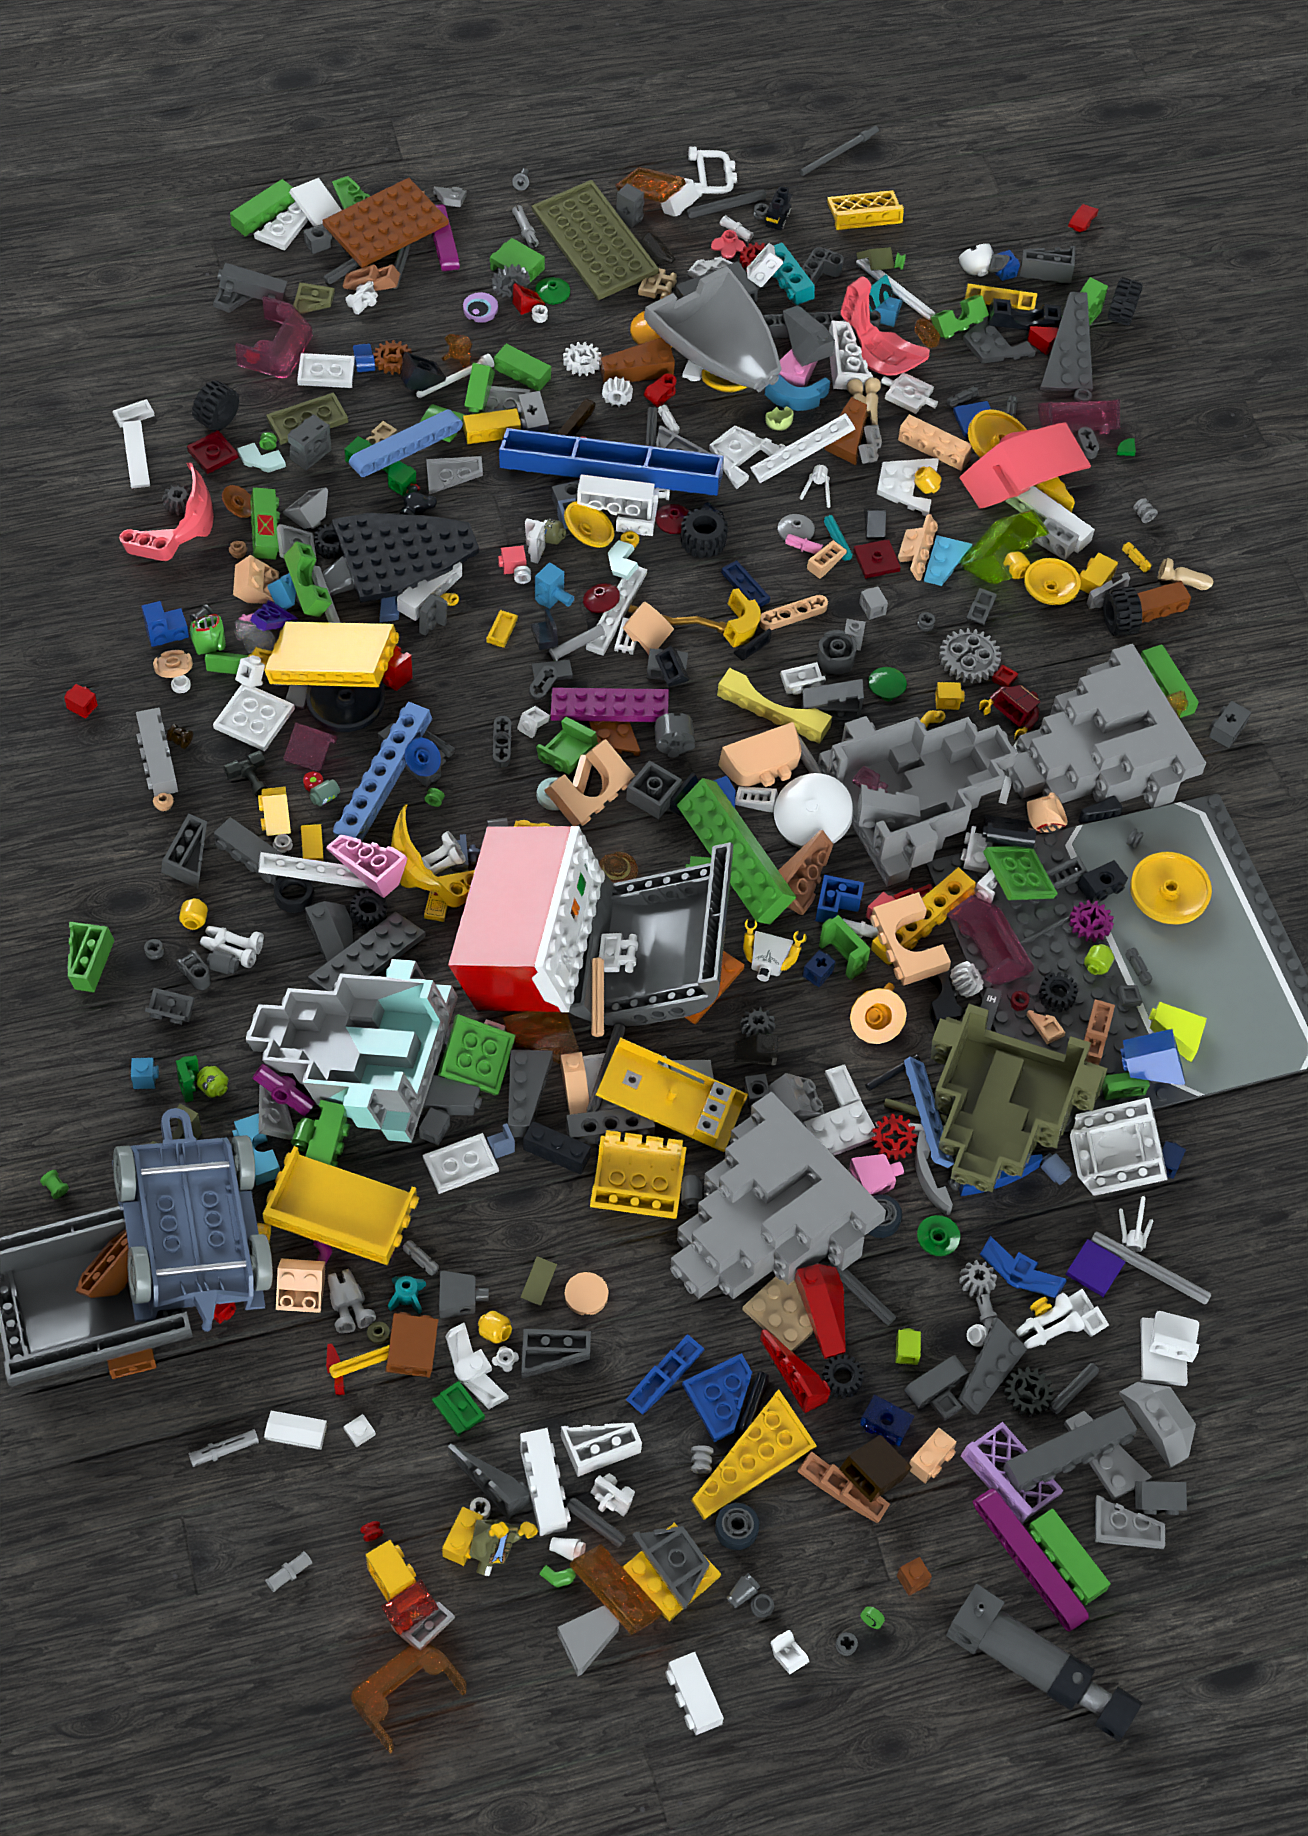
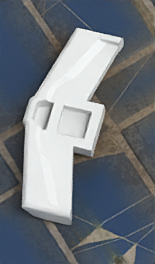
M465 1323L450 1329L445 1337L454 1365V1373L460 1383H463L488 1409L507 1400L508 1395L486 1375L492 1371V1367L483 1351L480 1349L473 1353Z

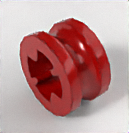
M373 1521L361 1527L360 1531L364 1534L363 1539L365 1542L373 1541L384 1534L383 1530L379 1529L381 1526L379 1521Z

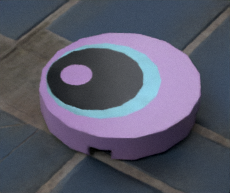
M483 292L474 293L464 300L463 311L468 319H474L478 323L492 320L496 313H498V302L490 294Z

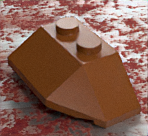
M126 1230L121 1231L111 1239L81 1274L75 1290L78 1294L89 1298L118 1295L129 1282L127 1264L129 1247Z

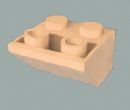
M249 555L235 565L233 595L246 603H267L268 600L274 602L267 585L279 579V572Z
M281 1259L277 1270L276 1310L320 1313L325 1282V1261Z

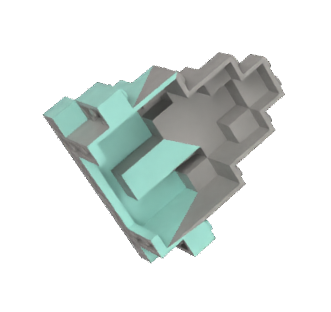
M392 959L390 967L387 968L386 977L340 974L338 981L334 984V991L288 988L286 995L282 999V1006L259 1004L256 1012L253 1014L250 1030L247 1031L246 1041L253 1051L263 1052L262 1061L272 1071L293 1073L298 1082L304 1084L317 1105L320 1104V1100L342 1104L346 1109L347 1117L352 1118L357 1127L381 1129L386 1138L391 1141L412 1142L458 996L451 985H437L433 980H426L416 961Z

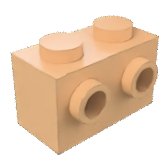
M938 1428L909 1463L912 1466L910 1472L924 1483L931 1477L935 1478L941 1471L943 1462H949L956 1453L954 1450L956 1441L942 1429Z

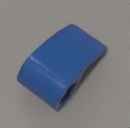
M371 344L353 345L357 373L375 371Z

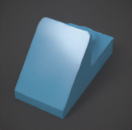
M290 573L267 585L275 604L284 610L295 604L296 590Z

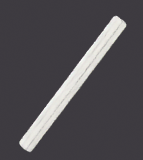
M868 259L856 261L858 266L877 281L885 275L882 270L871 271ZM888 276L893 293L924 318L931 320L930 317L935 315V312Z

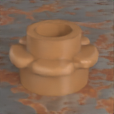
M234 541L230 544L229 552L234 558H242L247 552L246 544L242 541Z

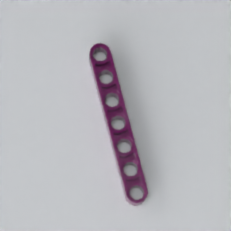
M991 1488L974 1499L973 1505L978 1514L1064 1629L1070 1632L1088 1620L1089 1615L1085 1607L1000 1494L994 1488Z

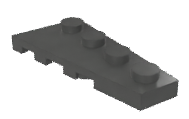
M999 1318L993 1319L989 1335H986L983 1342L984 1347L974 1362L976 1365L973 1372L969 1374L959 1396V1400L973 1415L981 1411L1027 1350L1024 1344Z

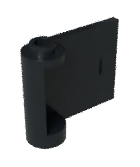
M985 815V826H983L982 838H985V842L1034 848L1036 829H1032L1030 821Z

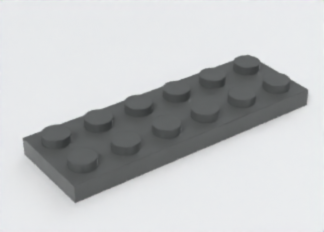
M395 911L308 976V983L321 991H334V984L338 981L340 974L375 976L390 965L392 959H398L425 938V931Z

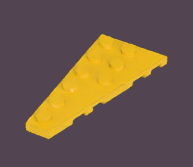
M779 1389L692 1498L691 1501L703 1520L816 1448L817 1445Z

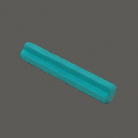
M832 515L826 516L824 523L832 539L847 550L842 559L844 561L851 560L853 554Z

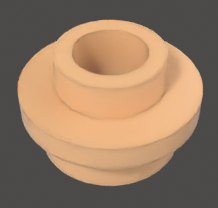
M160 793L153 798L154 806L160 811L169 810L174 802L172 795Z

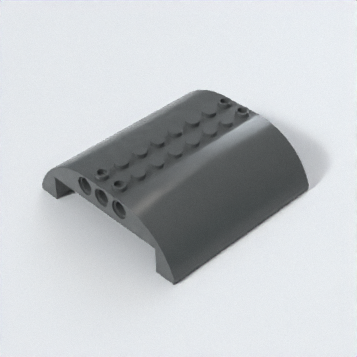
M731 842L712 846L711 863L613 883L605 874L604 882L601 883L600 898L596 903V915L592 918L591 922L592 930L587 938V950L583 954V966L578 974L579 982L574 990V1002L569 1010L571 1014L591 1021L592 959L599 957L601 935L610 933H622L623 940H629L630 934L637 935L638 950L635 951L637 960L632 973L625 971V965H620L619 972H604V1025L639 1026L683 1018L703 1011L715 1001L720 989L734 851ZM622 950L621 955H627V950Z
M119 1206L0 1237V1333L6 1360L4 1361V1368L10 1387L193 1337L186 1308L158 1310L156 1320L135 1322L129 1282L118 1295L89 1298L75 1291L81 1274L111 1239L121 1231L126 1230L124 1213L120 1210Z

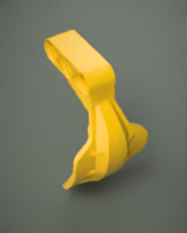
M404 805L397 818L391 847L407 857L400 880L401 885L405 888L418 887L436 892L450 907L463 905L466 903L475 870L437 877L430 869L425 868L420 853L410 840L406 825L407 805Z

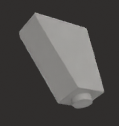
M609 1603L558 1627L557 1634L577 1676L584 1673L619 1631L621 1618L616 1608L612 1610Z

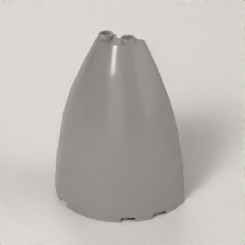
M727 265L701 278L696 291L679 300L672 293L646 306L644 319L648 325L685 358L709 373L730 382L755 389L757 392H761L769 384L774 385L779 380L778 375L782 369L770 330L760 310Z

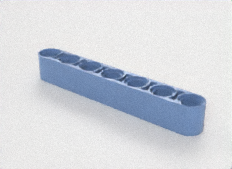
M445 410L353 454L349 459V465L361 477L368 476L457 433L462 428L463 422L451 410Z

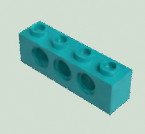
M783 243L774 245L775 255L783 260V264L772 275L773 278L777 279L780 288L786 291L787 297L795 305L814 299L815 285Z

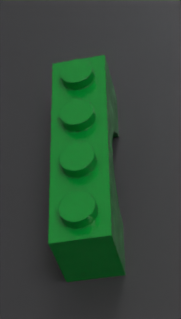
M358 436L344 449L345 462L349 463V459L353 454L372 446V444ZM400 460L382 468L388 474V488L401 496L406 494L407 487L410 484H416V471Z

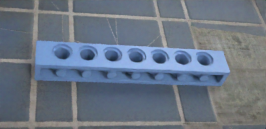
M409 701L401 709L399 719L391 726L388 738L383 740L380 747L381 750L377 756L373 757L370 769L364 773L359 788L354 790L352 800L349 805L347 804L344 807L341 819L335 823L333 827L335 838L345 835L363 841L407 764L405 760L406 746L413 739L422 738L432 720L429 709ZM382 772L385 773V774L382 775V776H378V774H380V773H382ZM366 805V807L359 809L360 806ZM351 822H357L354 825H349Z

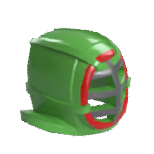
M205 615L191 623V640L198 655L214 653L216 650L221 651L225 649V634L220 615Z

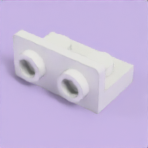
M768 243L747 267L748 279L759 287H762L783 264V260L775 255L773 245Z
M526 519L525 531L526 545L529 546L528 553L530 554L531 562L538 563L545 549L544 522Z
M972 826L971 832H966L964 844L968 845L967 849L963 848L962 851L963 869L987 874L989 863L983 851L987 847H992L993 843L985 842L982 834L975 833L976 827Z

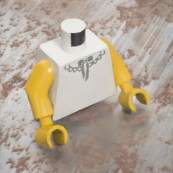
M748 919L745 921L747 933L744 935L743 950L747 961L752 963L751 969L758 971L757 978L760 981H768L770 975L779 976L782 971L789 969L796 963L801 951L800 945L807 939L806 934H804L801 941H798L797 935L799 931H796L793 936L795 944H793V940L758 931L753 934V930L757 927L756 920L753 928H748Z

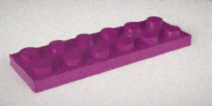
M552 688L551 721H562L565 717H568L574 721L656 722L659 717L668 714L669 689Z

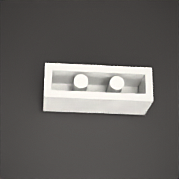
M693 1652L669 1662L666 1677L669 1684H674L677 1690L675 1697L679 1707H684L687 1715L684 1718L689 1730L693 1729L695 1735L722 1725L723 1715L696 1653Z

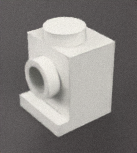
M254 655L241 658L235 680L249 688L261 686L263 684L261 679L265 664L260 662L261 658Z

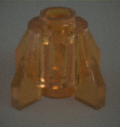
M448 334L444 339L449 345V352L442 357V360L445 361L450 357L460 359L463 368H466L470 364L471 340L464 335Z

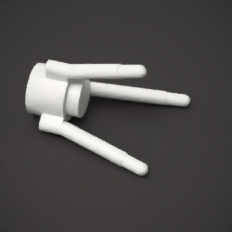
M816 465L814 467L813 473L810 474L809 480L802 491L800 500L804 498L812 481L816 484L824 482L827 507L830 508V477L827 476L828 469L826 466Z
M1145 1196L1141 1197L1136 1230H1131L1129 1234H1127L1123 1209H1119L1123 1236L1122 1244H1125L1127 1248L1135 1252H1140L1143 1248H1146V1241L1153 1224V1220L1150 1219L1143 1235L1141 1225L1145 1207Z

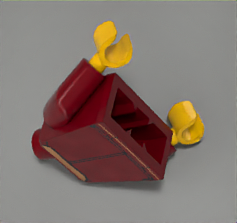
M1021 685L1014 687L1002 686L989 697V700H982L979 704V710L986 707L984 715L991 712V705L993 704L994 707L1016 725L1023 727L1016 730L1014 740L1016 736L1030 731L1039 719L1040 709L1038 706L1040 700L1038 699V694L1034 691L1029 692Z

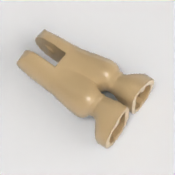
M877 378L866 380L864 384L866 396H863L862 381L859 379L850 380L847 383L848 392L853 398L867 404V417H870L871 425H877L878 395L876 393L881 387L880 380Z
M1170 558L1163 559L1158 580L1170 581L1172 583L1182 581L1184 585L1200 590H1207L1213 585V579L1209 575L1195 572L1185 567H1179L1174 570V562Z

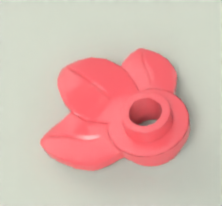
M726 230L720 238L713 240L711 250L721 251L723 258L732 259L736 252L743 251V247H746V245L738 239L735 231Z

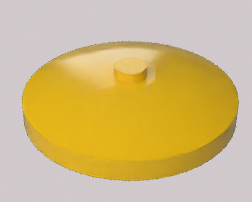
M984 410L976 414L968 426V438L973 450L981 458L998 445L1000 440L1007 434L1026 431L1027 429L1017 419L1005 412Z
M1159 852L1147 856L1135 867L1130 881L1131 895L1137 907L1148 917L1166 924H1184L1195 920L1206 910L1212 894L1211 881L1203 867L1190 857L1175 852Z

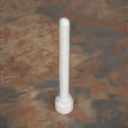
M490 354L481 356V359L477 362V364L494 367V361ZM472 365L446 377V380L424 391H417L416 396L422 398L471 374Z

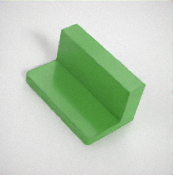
M211 652L205 655L206 669L212 672L237 674L241 658H246L248 655Z
M1129 1072L1106 1075L1102 1091L1105 1100L1146 1095L1150 1084L1148 1080L1131 1078Z

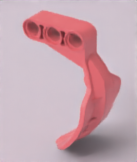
M866 277L858 278L847 287L841 308V316L855 328L861 345V355L866 360L868 369L883 375H898L928 360L930 349L905 341L893 332H881L870 323L869 294L871 284Z
M187 463L189 470L192 472L193 483L192 492L186 504L185 518L179 522V526L176 529L142 532L127 529L123 531L119 539L128 554L168 561L172 559L180 544L196 536L206 537L210 534L214 517L211 496L202 476L192 463Z

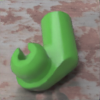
M547 1565L539 1574L555 1587L569 1585L576 1577L575 1571L571 1568L555 1572Z

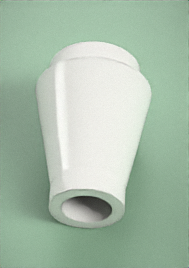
M552 1538L550 1551L556 1552L573 1562L576 1560L581 1561L584 1556L586 1544L581 1542V1539Z

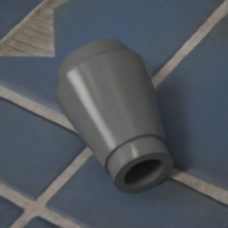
M747 1573L744 1577H740L726 1597V1600L736 1609L756 1595L760 1585Z

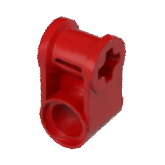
M664 374L646 388L644 397L656 407L662 406L676 393V377L672 374Z

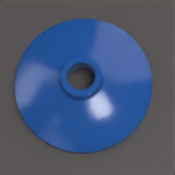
M415 738L406 746L405 760L412 772L423 777L431 776L437 772L441 764V756L437 746L432 741L426 738Z

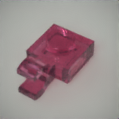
M863 766L853 777L852 783L860 788L861 784L867 785V789L878 791V788L885 789V793H888L886 791L888 785L880 781V775L866 766Z

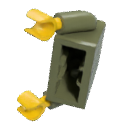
M477 1520L470 1549V1557L479 1560L476 1572L490 1576L493 1564L505 1563L514 1542L522 1539L523 1534L529 1539L538 1533L535 1525L530 1522H524L521 1524L520 1529H518V1527L501 1520Z

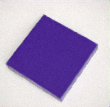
M1087 1239L1066 1272V1275L1104 1298L1126 1261Z

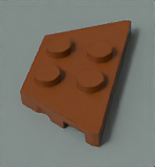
M587 721L589 729L596 732L598 743L606 739L617 753L622 754V751L634 753V756H640V749L630 722Z

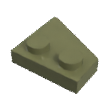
M300 282L292 314L298 315L331 307L335 294L334 288Z

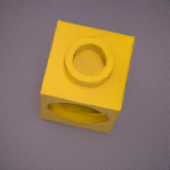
M938 682L935 692L936 709L959 710L960 704L964 702L965 693L961 690V683Z

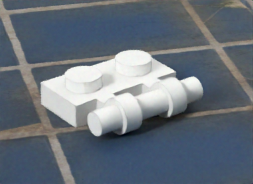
M622 933L601 935L599 957L604 960V972H619L620 965H625L626 972H633L637 960L635 957V951L638 950L637 935L630 934L629 940H623ZM622 950H627V955H621Z

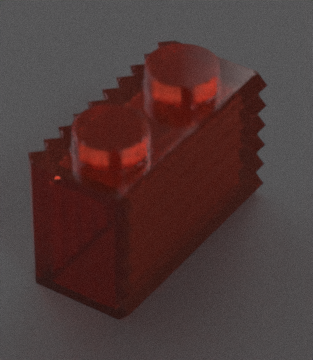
M421 1579L381 1606L398 1635H402V1632H406L411 1626L414 1627V1624H418V1621H422V1618L430 1616L431 1613H434V1610L439 1608Z

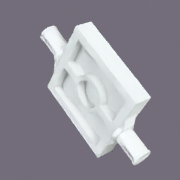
M901 373L895 380L884 376L881 383L890 387L885 395L886 400L915 414L925 404L934 409L938 404V401L929 398L934 386L906 373Z

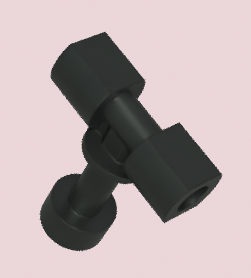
M260 750L247 755V760L238 763L235 760L224 765V772L229 780L239 775H242L244 778L248 777L253 785L251 791L255 797L258 798V795H262V789L268 788L266 783L259 781L255 775L256 768L265 765V758Z

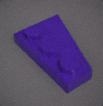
M268 600L266 604L262 605L261 609L252 614L250 621L259 630L266 631L282 628L285 622H297L298 618L271 600Z

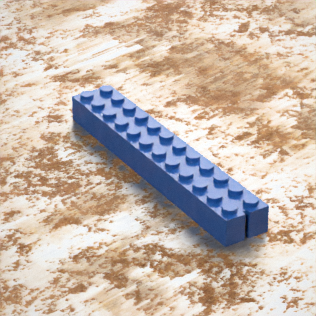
M511 428L506 429L499 449V468L553 474L563 477L580 478L581 475L652 483L655 484L654 488L706 495H718L723 475V455Z

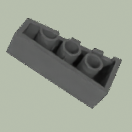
M511 1050L508 1126L513 1137H524L532 1121H535L543 1090L553 1063V1051Z

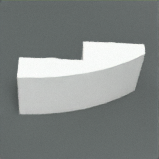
M688 360L682 377L688 378L690 381H700L703 369Z

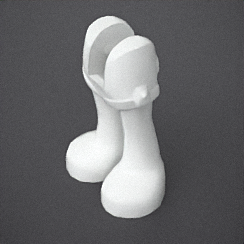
M449 831L442 835L443 845L439 849L421 857L425 868L430 869L434 875L454 865H461L466 861L465 855L460 850V845ZM445 856H447L445 859H443V860L440 861L439 863H437V864L431 866V865H432L433 863H435L436 861H438V860L444 858Z
M208 926L205 932L209 937H202L200 945L212 952L218 950L234 954L235 957L239 958L242 966L251 968L256 961V954L259 955L262 949L264 935L260 932H254L250 938L233 934L223 927ZM226 942L242 947L245 950H240L226 945Z
M1062 1293L1056 1297L1055 1306L1051 1310L1038 1317L1027 1319L1016 1330L1018 1337H1023L1035 1330L1037 1334L1024 1342V1346L1030 1349L1044 1345L1049 1339L1064 1332H1079L1085 1328L1081 1316L1076 1311L1072 1313L1071 1301L1066 1294ZM1068 1315L1061 1322L1044 1330L1043 1326H1045L1046 1324Z

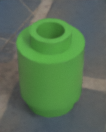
M302 1118L296 1125L291 1143L293 1146L298 1147L299 1151H306L310 1139L312 1140L316 1127H314L315 1121L312 1119Z

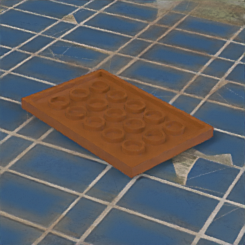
M410 178L398 182L322 220L323 226L361 268L449 225L447 217Z

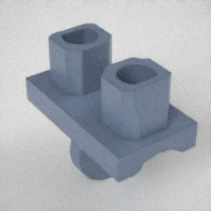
M466 834L460 835V840L456 841L460 845V850L465 855L466 861L461 865L452 866L451 871H468V860L473 865L477 864L480 849H477L475 845H470V849L467 850Z

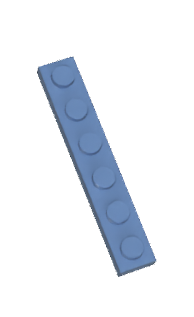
M908 1057L904 1060L906 1074L909 1077L911 1091L916 1101V1108L919 1111L921 1124L926 1134V1141L929 1144L931 1158L936 1164L949 1168L954 1164L952 1155H947L942 1150H939V1142L944 1128L938 1109L934 1108L935 1099L924 1063Z

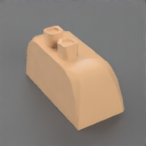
M791 722L722 747L718 766L733 782L744 787H751L759 783L768 787L774 784L775 778L778 776L783 781L790 779L791 771L798 766L802 752L794 723Z

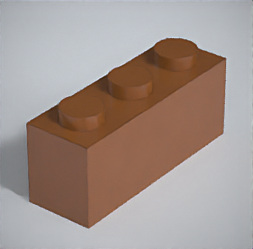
M1182 581L1137 593L1142 607V622H1149L1155 618L1183 612L1188 609L1191 596Z

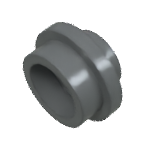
M758 1594L752 1599L751 1611L755 1616L766 1618L772 1614L774 1602L770 1596Z

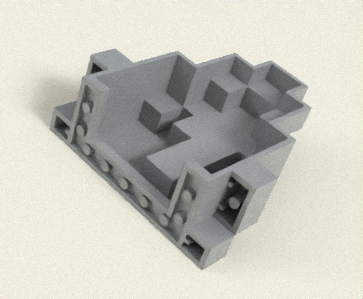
M1129 644L1112 650L1109 662L1088 668L1086 676L1079 679L1076 690L1055 696L1051 714L1043 718L1040 729L1019 736L1016 745L1018 754L1014 766L1004 769L1007 777H1010L1015 792L1019 793L1021 799L1041 792L1043 797L1048 796L1051 792L1055 793L1061 803L1092 793L1096 802L1103 801L1112 796H1116L1119 802H1123L1143 795L1145 802L1149 803L1151 808H1157L1172 804L1180 783L1186 779L1201 775L1206 761L1135 646Z
M867 716L845 723L842 742L832 745V749L820 753L818 765L823 774L836 778L847 788L854 807L851 824L888 887L908 880L912 868L932 861L934 852L942 849L945 837L966 830L970 812L978 807L981 796L1002 789L1005 780L1003 770L1014 766L1017 751L1014 746H1011L1006 732L1002 731L999 725L978 732L976 725L972 724L969 717L927 731L925 724L920 722L918 716L876 730L874 724L870 723ZM861 784L867 785V789L878 791V788L885 789V793L895 795L896 792L918 796L920 802L919 823L906 828H888L883 820L877 822L876 826L872 828L858 827L857 805Z
M771 1091L752 1105L751 1117L731 1130V1145L725 1148V1159L705 1173L704 1199L698 1203V1214L678 1227L677 1241L684 1249L671 1257L670 1270L677 1279L680 1278L684 1282L687 1291L690 1294L694 1293L698 1299L718 1284L724 1294H729L734 1299L771 1271H774L779 1280H783L789 1285L790 1282L795 1280L797 1269L815 1265L827 1256L834 1266H838L843 1271L862 1256L864 1236L885 1221L886 1210Z

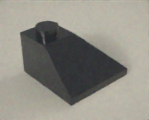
M406 351L404 352L401 379L406 388L415 391V389L424 391L446 380L445 375L436 362Z

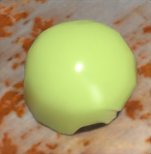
M787 406L784 410H779L776 407L772 412H768L765 415V421L769 428L783 431L791 426L794 413Z

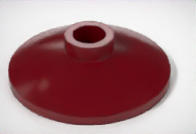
M668 504L657 511L655 521L662 531L670 534L681 533L683 518L690 511L682 505Z
M598 584L591 587L585 593L583 604L591 612L603 613L611 610L618 604L620 592L614 585Z

